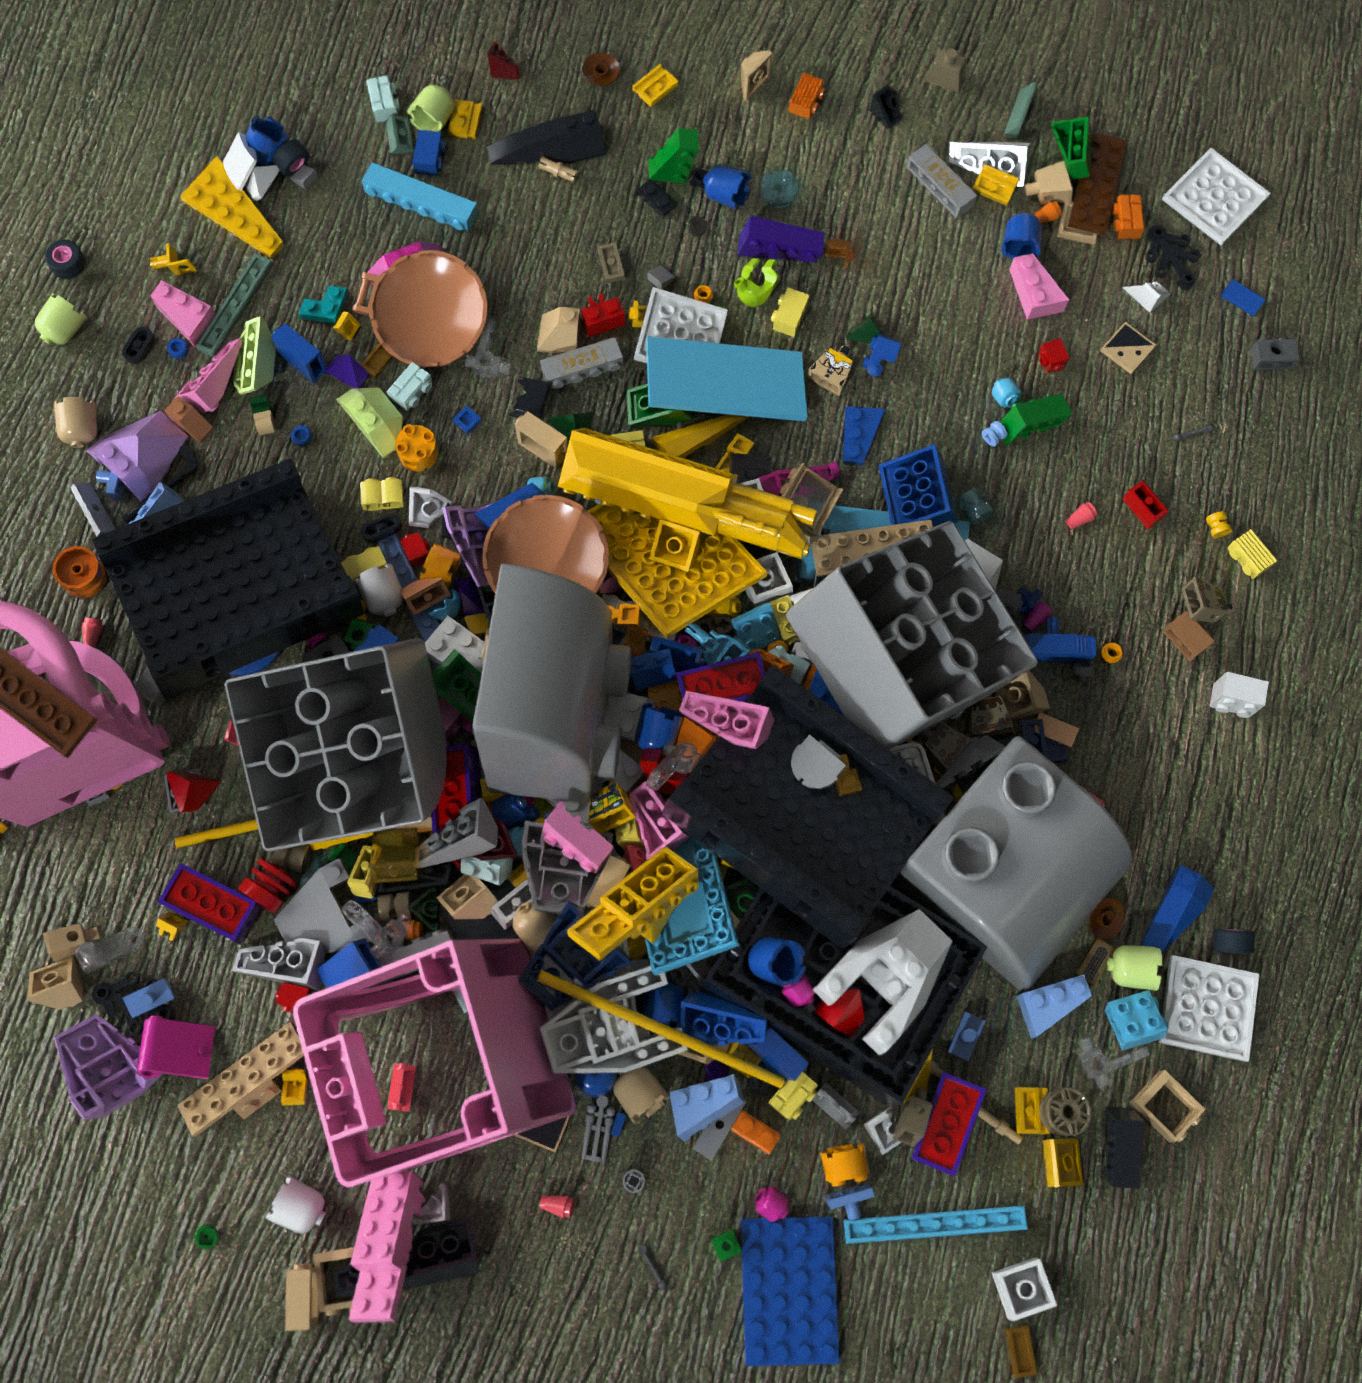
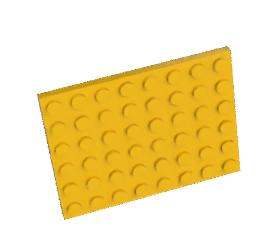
M600 503L588 510L601 525L608 543L609 563L607 571L630 598L640 606V609L666 639L767 577V571L735 538L719 533L715 536H707L700 533L699 551L690 570L687 572L649 559L660 521L659 518L653 517V519L642 517L640 512H626L621 510V506L615 504L614 507Z

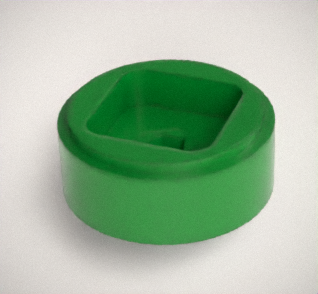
M204 1224L198 1227L194 1234L195 1244L204 1250L214 1247L218 1241L217 1229L211 1224Z

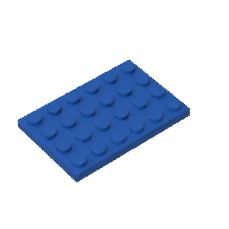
M832 1217L780 1218L775 1222H771L766 1218L741 1219L745 1366L839 1364Z

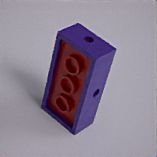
M760 652L676 673L682 700L686 691L735 701L747 700L765 675Z
M470 744L446 747V777L440 801L432 813L433 834L435 832L439 834L446 827L445 823L448 820L452 819L454 821L461 815L460 810L464 806L482 798L478 747Z
M181 863L158 900V903L239 945H241L262 907L258 902Z
M943 1072L932 1101V1109L925 1135L917 1143L911 1159L955 1177L986 1089Z

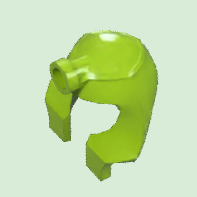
M752 258L743 267L741 278L734 281V286L738 288V298L744 304L756 307L768 300L780 281V277L774 271V266L777 264L776 260L769 259L763 266L762 272L765 275V281L761 286H758L753 281V269L760 262V259Z

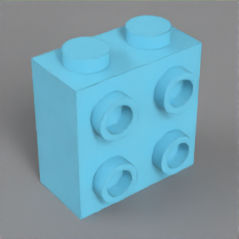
M1150 990L1108 1002L1106 1005V1015L1122 1051L1163 1039L1168 1031L1167 1020L1164 1016L1161 1017L1158 1010L1159 1003L1155 996L1152 997Z

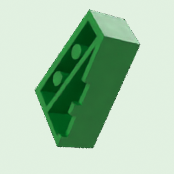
M1089 116L1050 122L1070 180L1090 177L1092 128Z
M678 128L669 137L666 145L657 150V155L654 158L650 157L648 160L649 180L667 181L677 184L687 182L699 150L698 130Z
M1051 394L1042 399L1034 398L1025 403L1017 402L1012 405L1011 410L999 422L1007 431V437L1003 439L1006 446L1011 445L1013 440L1022 436L1023 440L1029 438V433L1039 430L1042 433L1063 425L1072 415L1062 394L1055 396Z

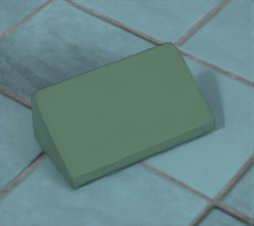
M390 115L386 122L391 154L413 152L409 119Z

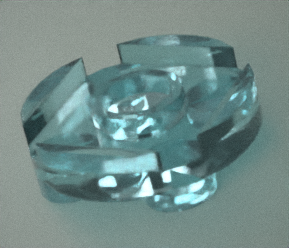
M775 170L763 175L760 183V196L765 203L768 202L773 207H786L797 196V181L789 170ZM776 186L782 187V191L778 192V190L774 188H776Z

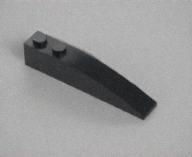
M596 110L561 117L532 126L486 147L491 165H512L517 162L534 164V162H540L542 157L554 162L563 161V164L606 155Z
M469 1218L417 1231L411 1242L412 1246L409 1251V1260L406 1264L407 1269L402 1290L480 1273ZM351 1264L334 1272L337 1297L355 1295L360 1271Z

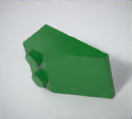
M648 383L627 389L628 425L630 427L675 425L678 422L692 420V411L648 407Z
M454 649L432 673L435 690L468 720L474 723L482 673Z

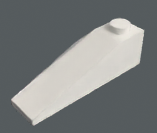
M951 142L949 162L978 174L985 164L1019 178L1016 186H1024L1030 143Z

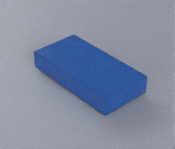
M1233 279L1221 295L1222 298L1253 317L1266 300Z

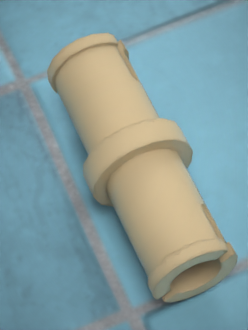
M545 157L541 158L540 162L547 164V166L539 163V169L552 173L554 177H562L572 183L575 182L576 178L571 175L577 176V170L575 171L563 166L561 162L556 163Z

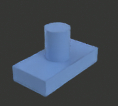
M98 470L96 481L108 483L107 495L112 501H120L124 482L112 471Z
M165 977L124 996L123 1000L131 1017L134 1018L174 999L175 995Z
M965 1011L947 1053L965 1062H969L985 1020Z
M868 1183L825 1195L826 1203L830 1209L845 1206L849 1220L862 1216L858 1201L874 1197L873 1189Z

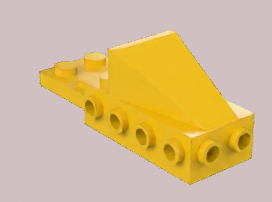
M665 846L601 896V904L567 930L568 936L598 960L604 958L630 936L635 939L641 934L651 943H654L675 907L688 895L693 894L699 887L698 869Z

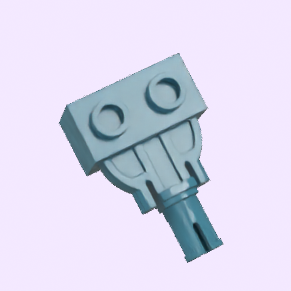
M694 622L685 630V632L699 642L700 646L698 648L703 649L702 653L707 665L745 656L752 649L736 635L732 638L725 634H718L714 630L709 634Z

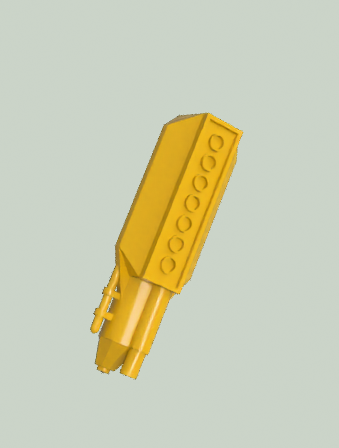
M587 428L572 430L558 487L564 488L566 493L576 494L577 492L583 494L585 499L594 501L596 498L602 500V504L614 507L615 504L621 506L623 511L630 513L637 511L641 513L642 517L648 519L656 517L698 530L701 534L707 536H715L719 533L798 559H802L803 556L807 557L810 551V544H807L808 540L796 521L813 526L818 510L796 504L793 500L736 483L738 479L736 474Z

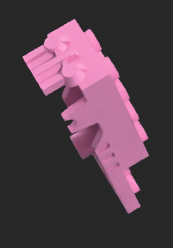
M400 1172L370 1182L351 1260V1265L360 1271L349 1320L353 1323L395 1322L407 1269L406 1264L409 1260V1251L412 1246L411 1222L413 1214L422 1216L421 1205L426 1202L419 1191V1187L423 1186V1181L415 1172Z

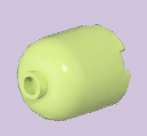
M429 85L421 91L409 107L407 113L411 115L410 121L417 129L441 132L454 110V100L446 88L438 85Z
M52 293L37 315L35 327L41 333L40 338L46 343L51 344V342L63 345L72 339L86 321L87 316L82 312L79 314L74 311V305L58 295L56 297Z
M1121 945L1115 949L1112 958H1108L1107 971H1111L1114 982L1119 986L1157 991L1161 981V976L1157 975L1158 965L1162 966L1161 949L1151 946Z

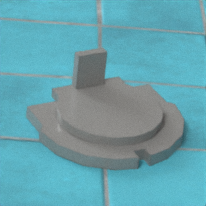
M811 735L801 745H797L792 754L791 766L793 774L798 781L803 779L802 784L809 788L822 789L831 786L847 767L839 760L841 758L840 755L822 740L818 742Z

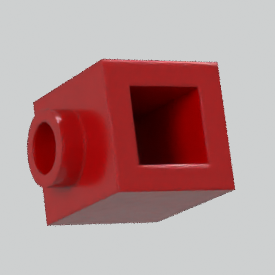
M1061 338L1043 343L1038 352L1040 364L1047 373L1062 371L1070 359Z
M419 532L404 536L400 543L411 567L414 568L425 563L429 554L427 550L430 549L426 538H421Z
M283 982L282 986L278 987L276 991V1004L282 1006L281 1011L293 1013L297 1001L312 995L313 990Z

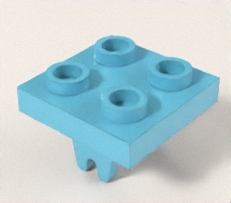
M768 602L731 619L736 636L752 648L751 650L761 649L771 642L781 639L772 606Z

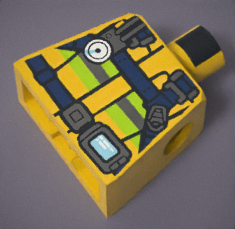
M610 780L604 781L602 789L594 792L590 797L588 822L599 834L636 818L630 798L619 783H614Z

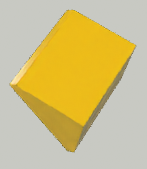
M660 519L649 559L688 572L699 551L700 531Z
M1078 1139L1043 1140L1048 1187L1083 1185Z

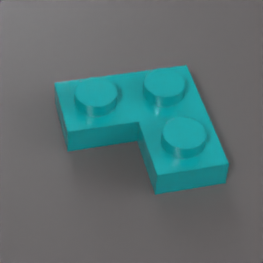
M328 286L323 301L304 299L298 315L303 320L336 324L349 292L345 287Z

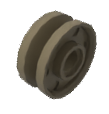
M1055 1088L1043 1096L1039 1106V1116L1043 1126L1050 1133L1056 1136H1076L1083 1133L1088 1127L1091 1119V1107L1088 1099L1077 1089ZM1064 1107L1066 1108V1111H1067V1115H1066V1116L1064 1115V1112H1063Z

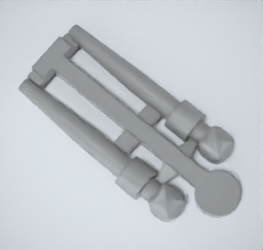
M600 1096L597 1098L599 1112H595L596 1106L594 1104H589L587 1107L588 1115L585 1118L586 1127L582 1159L605 1162L611 1128L614 1124L613 1115L615 1114V1108L609 1107L607 1114L603 1113L604 1107L608 1105V1098ZM595 1116H597V1125H592ZM603 1117H607L604 1124L606 1127L601 1126ZM591 1130H596L592 1156L587 1155ZM600 1131L605 1132L602 1157L596 1156Z

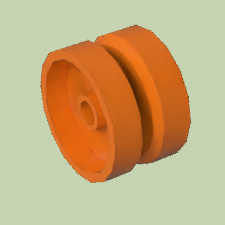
M72 546L64 549L53 562L52 572L55 580L71 596L76 598H89L97 595L107 582L108 573L105 566L86 547Z

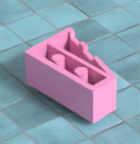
M1034 254L1015 257L1010 267V273L1027 320L1064 312L1069 302L1068 297Z
M645 781L629 794L636 814V820L641 830V839L644 841L647 860L665 846L674 851L690 838L688 833L661 814L666 801L653 784Z

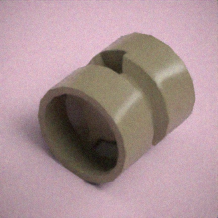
M301 845L274 850L272 862L282 868L289 866L290 870L303 874L309 865L312 849L310 846Z
M410 891L397 892L395 896L392 893L378 894L380 922L394 921L395 918L399 920L413 918V913L407 908L412 903Z

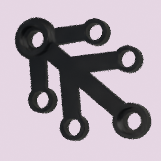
M1159 225L1152 226L1147 233L1151 244L1145 255V260L1149 263L1156 261L1159 245L1163 252L1159 266L1155 270V275L1158 278H1164L1168 273L1167 264L1170 261L1180 276L1178 280L1179 287L1183 290H1190L1195 284V276L1193 273L1186 271L1178 257L1187 259L1191 263H1196L1201 257L1200 251L1193 249L1189 252L1170 246L1168 242L1186 248L1191 242V238L1187 234H1183L1180 237L1169 234L1164 227Z
M128 972L125 978L113 984L107 982L97 984L92 991V998L96 1003L104 1006L109 1024L112 1025L113 1018H118V1023L114 1025L115 1028H119L123 1020L121 1016L117 1015L113 1002L121 1004L129 1023L128 1032L132 1035H140L143 1032V1025L138 1021L137 1017H131L123 997L158 980L151 978L146 981L144 986L125 995L116 993L129 985L135 986L140 982L139 974ZM135 975V981L130 983V976ZM105 989L106 995L101 997L100 991ZM169 1005L157 1006L146 1012L162 1016V1012L168 1010V1016L164 1019L175 1020L176 1010ZM137 1024L139 1029L134 1033L132 1027Z

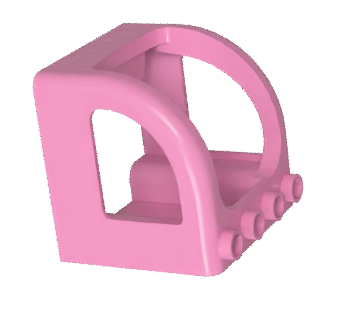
M0 601V629L14 630L30 643L6 652L37 675L46 672L49 683L98 719L70 757L66 758L0 709V818L29 827L93 798L95 795L104 793L162 766L165 761L161 750L170 746L169 737L161 724L157 723L151 726L142 698L127 672L114 659L100 650L80 642L69 641L54 623L36 611L12 602ZM85 672L101 680L112 692L118 705L112 702L104 692L99 694Z
M521 939L451 940L297 1001L293 1010L294 1019L336 1177L343 1186L351 1187L407 1171L575 1114L576 1104L567 1073H553L541 1035L540 1027L547 1022L545 1005L519 981L520 976L532 959L529 950ZM419 968V975L399 980L396 982L367 988L369 986L375 985L382 981L388 980L395 976ZM462 990L491 1090L471 1096L464 1102L461 1109L464 1128L380 1153L374 1152L368 1141L366 1131L387 1123L362 1032L339 1035L338 1022L394 1009L448 991Z

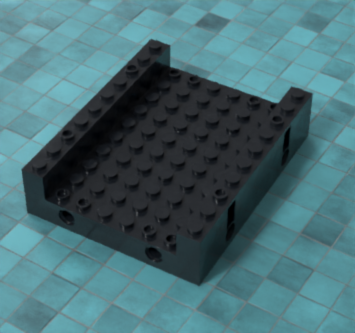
M291 458L91 539L99 558L107 570L146 658V664L151 676L165 700L364 615L359 593L350 575L347 576L303 488L300 475Z
M772 664L759 681L754 692L745 702L770 708L774 722L768 739L757 749L735 745L719 736L685 781L681 782L668 798L661 814L843 950L857 938L868 922L867 918L933 823L944 813L954 797ZM811 735L818 742L822 740L838 755L847 754L849 770L856 768L862 790L839 797L835 782L831 786L822 789L809 788L803 785L802 782L804 780H797L791 766L792 754L797 745H801Z
M759 887L735 927L739 946L719 954L699 985V988L710 995L766 1018L767 1027H771L788 1044L888 1107L903 1104L983 957L987 946L899 891L889 887L867 918L868 922L857 938L842 950ZM919 909L952 940L925 1006L886 1053L878 1055L863 1040V1037L885 1015L892 1005L861 975L847 989H860L864 1021L851 1038L831 1026L814 1012L822 1000L816 993L813 995L814 1001L809 1006L793 1007L782 994L783 986L755 976L748 962L751 947L759 939L772 937L795 941L805 951L803 965L806 968L803 974L815 987L859 940Z

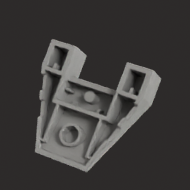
M525 821L521 854L535 911L560 914L568 900L584 909L608 859L597 874L592 871L588 872L580 866V862L574 858H567L562 853V850L544 848L545 840L542 836L544 823ZM604 832L600 834L612 845L613 833Z
M338 858L319 868L274 919L285 942L294 941L297 938L319 940L323 944L324 953L341 951L353 941L366 938L367 942L371 943L383 936L373 917H368L351 926L333 891L335 887L347 882L351 874L343 859Z

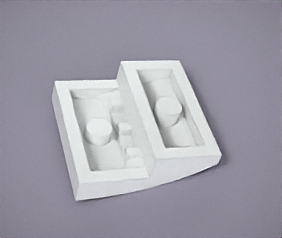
M238 132L223 164L232 183L238 190L242 191L257 162L255 149L248 147L246 135Z

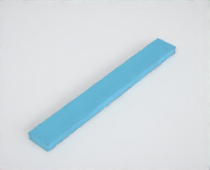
M1024 1205L843 1220L845 1244L1028 1229Z

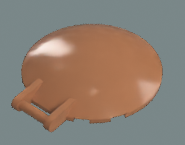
M424 250L397 259L380 276L363 272L357 302L353 305L352 311L370 317L376 338L384 349L399 361L409 365L413 362L423 368L444 366L467 354L481 337L488 314L486 293L477 274L460 258L442 251ZM374 283L368 307H365L364 303L369 285Z
M537 495L523 501L519 500L506 508L498 519H495L484 541L482 559L487 581L495 594L500 566L503 563L557 574L597 593L608 570L609 550L601 525L582 505L561 496Z

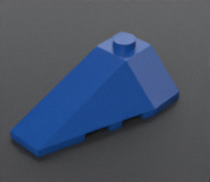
M1183 865L1173 870L1140 946L1159 948L1163 954L1205 910L1214 888L1201 874Z
M691 991L681 1001L680 1028H682L683 1033L707 1044H719V1046L735 1042L746 1044L766 1041V1018L716 996L697 991Z

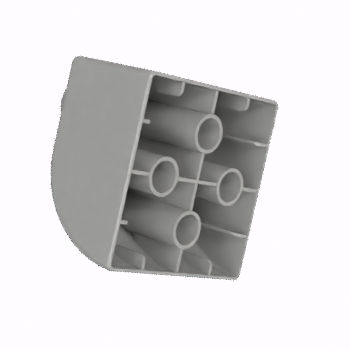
M951 521L839 566L786 613L789 623L801 641L804 653L815 665L844 717L889 750L984 699L1028 672L1038 663L1037 658L959 530Z
M505 563L500 566L473 723V730L488 791L588 803L594 793L596 777L615 778L621 728L620 726L605 725L604 716L607 696L626 697L631 667V647L613 644L611 611L604 600L596 593L575 581L557 574Z
M421 638L231 678L225 682V690L264 850H280L418 824L426 820L436 809L445 783L447 750L445 731L425 642Z
M1016 736L911 855L894 881L921 906L986 945L987 949L982 959L1018 990L1026 992L1081 928L1098 904L1128 871L1132 863V851L1123 830L1103 805L1025 739Z

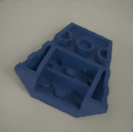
M570 900L566 903L519 978V981L551 1011L574 997L538 982L537 978L542 970L583 989H589L605 977L608 978L615 974L617 970L633 963L620 945L604 958L598 960L568 936L567 930L588 913Z

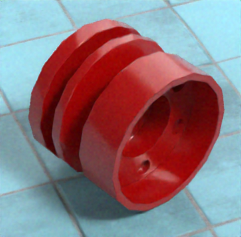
M259 858L256 863L264 868L262 872L252 867L251 871L257 876V879L252 880L245 877L237 889L276 915L284 903L277 896L278 893L290 895L291 892L283 886L288 884L295 888L298 883L292 879L289 873L273 862L264 861Z

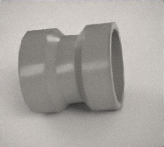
M638 1170L626 1172L622 1179L625 1190L630 1193L641 1191L645 1185L644 1175Z

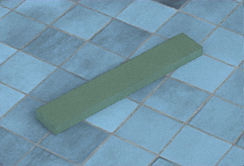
M257 253L253 255L197 343L196 349L211 357L218 353L273 266L272 260Z

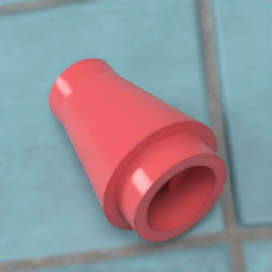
M1090 502L1082 503L1066 519V523L1073 530L1078 526L1095 520L1094 517L1098 514Z
M85 618L84 622H82L83 644L96 648L103 629L102 620Z
M542 1195L540 1209L563 1219L566 1217L571 1218L573 1215L575 1199H571L570 1196Z

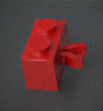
M598 294L600 300L598 304L593 301L592 296L588 297L590 306L581 309L582 322L588 337L625 325V313L618 297L604 301L603 294Z

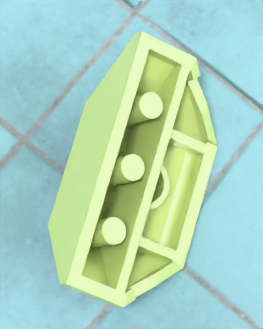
M261 316L246 321L245 330L240 337L242 344L235 361L233 384L241 395L256 391L273 380L276 347L271 338L272 335Z
M352 388L337 398L338 403L382 458L396 450V437L402 430L403 416L380 388Z

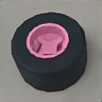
M291 139L276 150L272 157V163L279 168L284 176L288 177L295 174L303 165H306L310 154L297 139Z
M70 240L55 241L47 248L45 253L47 265L55 276L61 279L75 278L85 268L84 255L79 247Z
M1215 929L1214 951L1253 954L1255 951V932Z

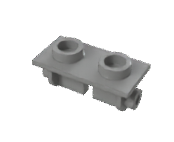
M826 1082L812 1099L813 1102L845 1130L855 1121L860 1113Z

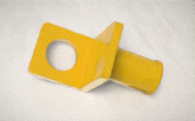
M170 243L166 244V255L150 258L153 270L169 267L176 276L196 271V267L189 259L178 261V253ZM186 265L188 268L181 269L179 266Z

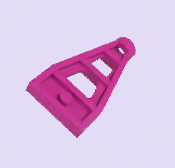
M836 462L822 466L807 467L828 482L840 477V470ZM792 469L778 470L759 477L763 491L781 496L782 494L779 492L783 487L782 481L790 479L788 475ZM801 480L799 483L800 490L792 496L791 500L796 496L807 498L817 489L812 486L806 488L804 481Z

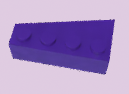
M750 216L739 235L737 255L817 262L823 253L824 232Z

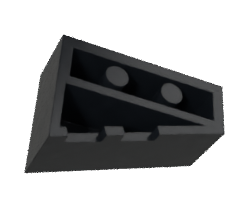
M388 849L378 893L397 894V892L424 891L431 887H436L437 889L448 888L452 883L455 865L452 862H445L417 868L415 867L416 855Z

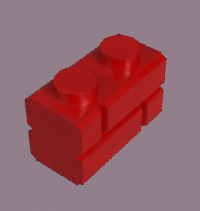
M1144 480L1129 489L1122 499L1147 530L1162 521L1169 512Z

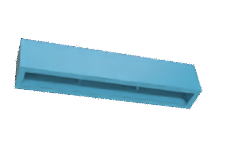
M371 163L362 179L364 191L368 195L380 197L388 203L398 204L406 210L411 209L424 217L434 218L440 223H447L457 230L469 232L478 215L476 202L375 163Z

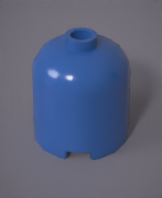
M259 115L253 117L246 134L248 147L254 148L256 151L257 162L255 165L257 166L273 165L272 157L282 144L287 142L289 136L288 133L286 134L283 131L284 126L271 117H267V119L259 118Z
M716 165L704 176L705 193L711 200L738 211V206H744L750 193V189L747 186L748 180L752 181V175L749 172L727 165Z
M1018 213L1007 222L1001 251L1004 257L1007 255L1012 258V262L1015 257L1034 254L1035 257L1040 255L1043 227L1041 221L1035 215Z
M643 703L635 731V742L643 750L645 748L662 749V754H666L674 747L684 716L680 715V712L661 706L659 710L652 708V703Z
M764 937L759 939L749 952L748 962L752 973L762 980L780 986L796 984L802 978L806 968L803 965L805 951L795 941Z
M666 978L667 985L646 992L641 1014L671 1028H680L681 1001L687 994L680 985L675 984V980Z
M574 1073V1079L581 1093L588 1097L598 1098L606 1096L613 1091L614 1084L618 1079V1073Z

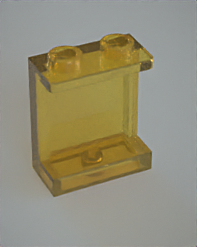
M417 827L386 829L373 833L370 872L373 883L417 880L416 857L417 846L420 845Z

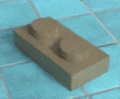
M616 242L597 246L606 284L625 280Z

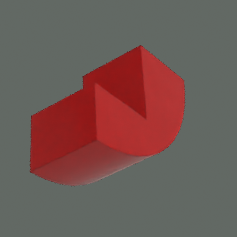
M644 749L640 759L644 775L660 791L672 795L678 785L689 776L690 769L664 767L662 749Z

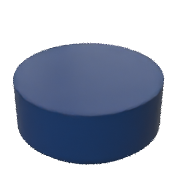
M181 338L172 339L167 345L170 356L175 359H182L188 354V345Z
M297 426L291 432V439L296 446L305 447L311 443L312 434L306 426Z

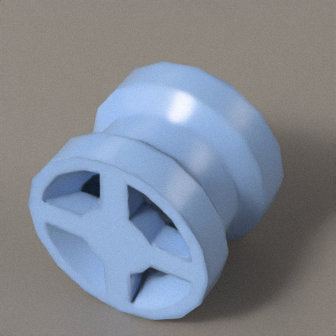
M994 421L991 423L990 428H985L982 431V436L990 446L994 447L999 443L1000 439L1007 437V431L1001 423Z

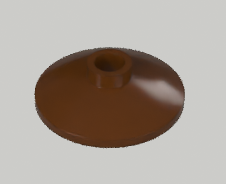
M596 53L584 61L582 72L584 78L589 83L596 86H606L618 78L620 67L618 61L613 56L606 53Z
M1111 897L1104 898L1089 917V928L1094 937L1100 940H1110L1120 932L1125 918L1122 904L1117 899Z

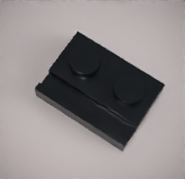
M731 453L729 473L738 475L736 483L740 484L770 473L771 457L740 453Z

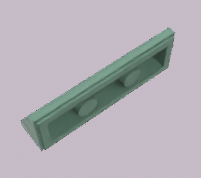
M1036 82L1019 91L1004 131L1005 136L1013 139L1018 138L1037 86Z

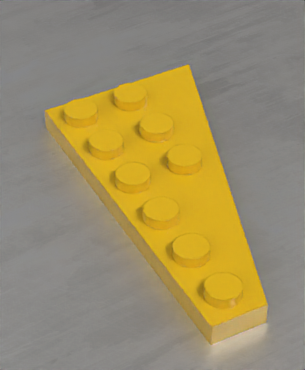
M217 156L180 196L183 202L270 259H273L284 246L283 241L243 189L242 191L238 190L226 173L224 164Z

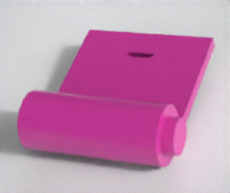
M157 1015L150 1016L144 1022L137 1074L146 1078H155L160 1076L161 1073L208 1079L215 1027L167 1020Z

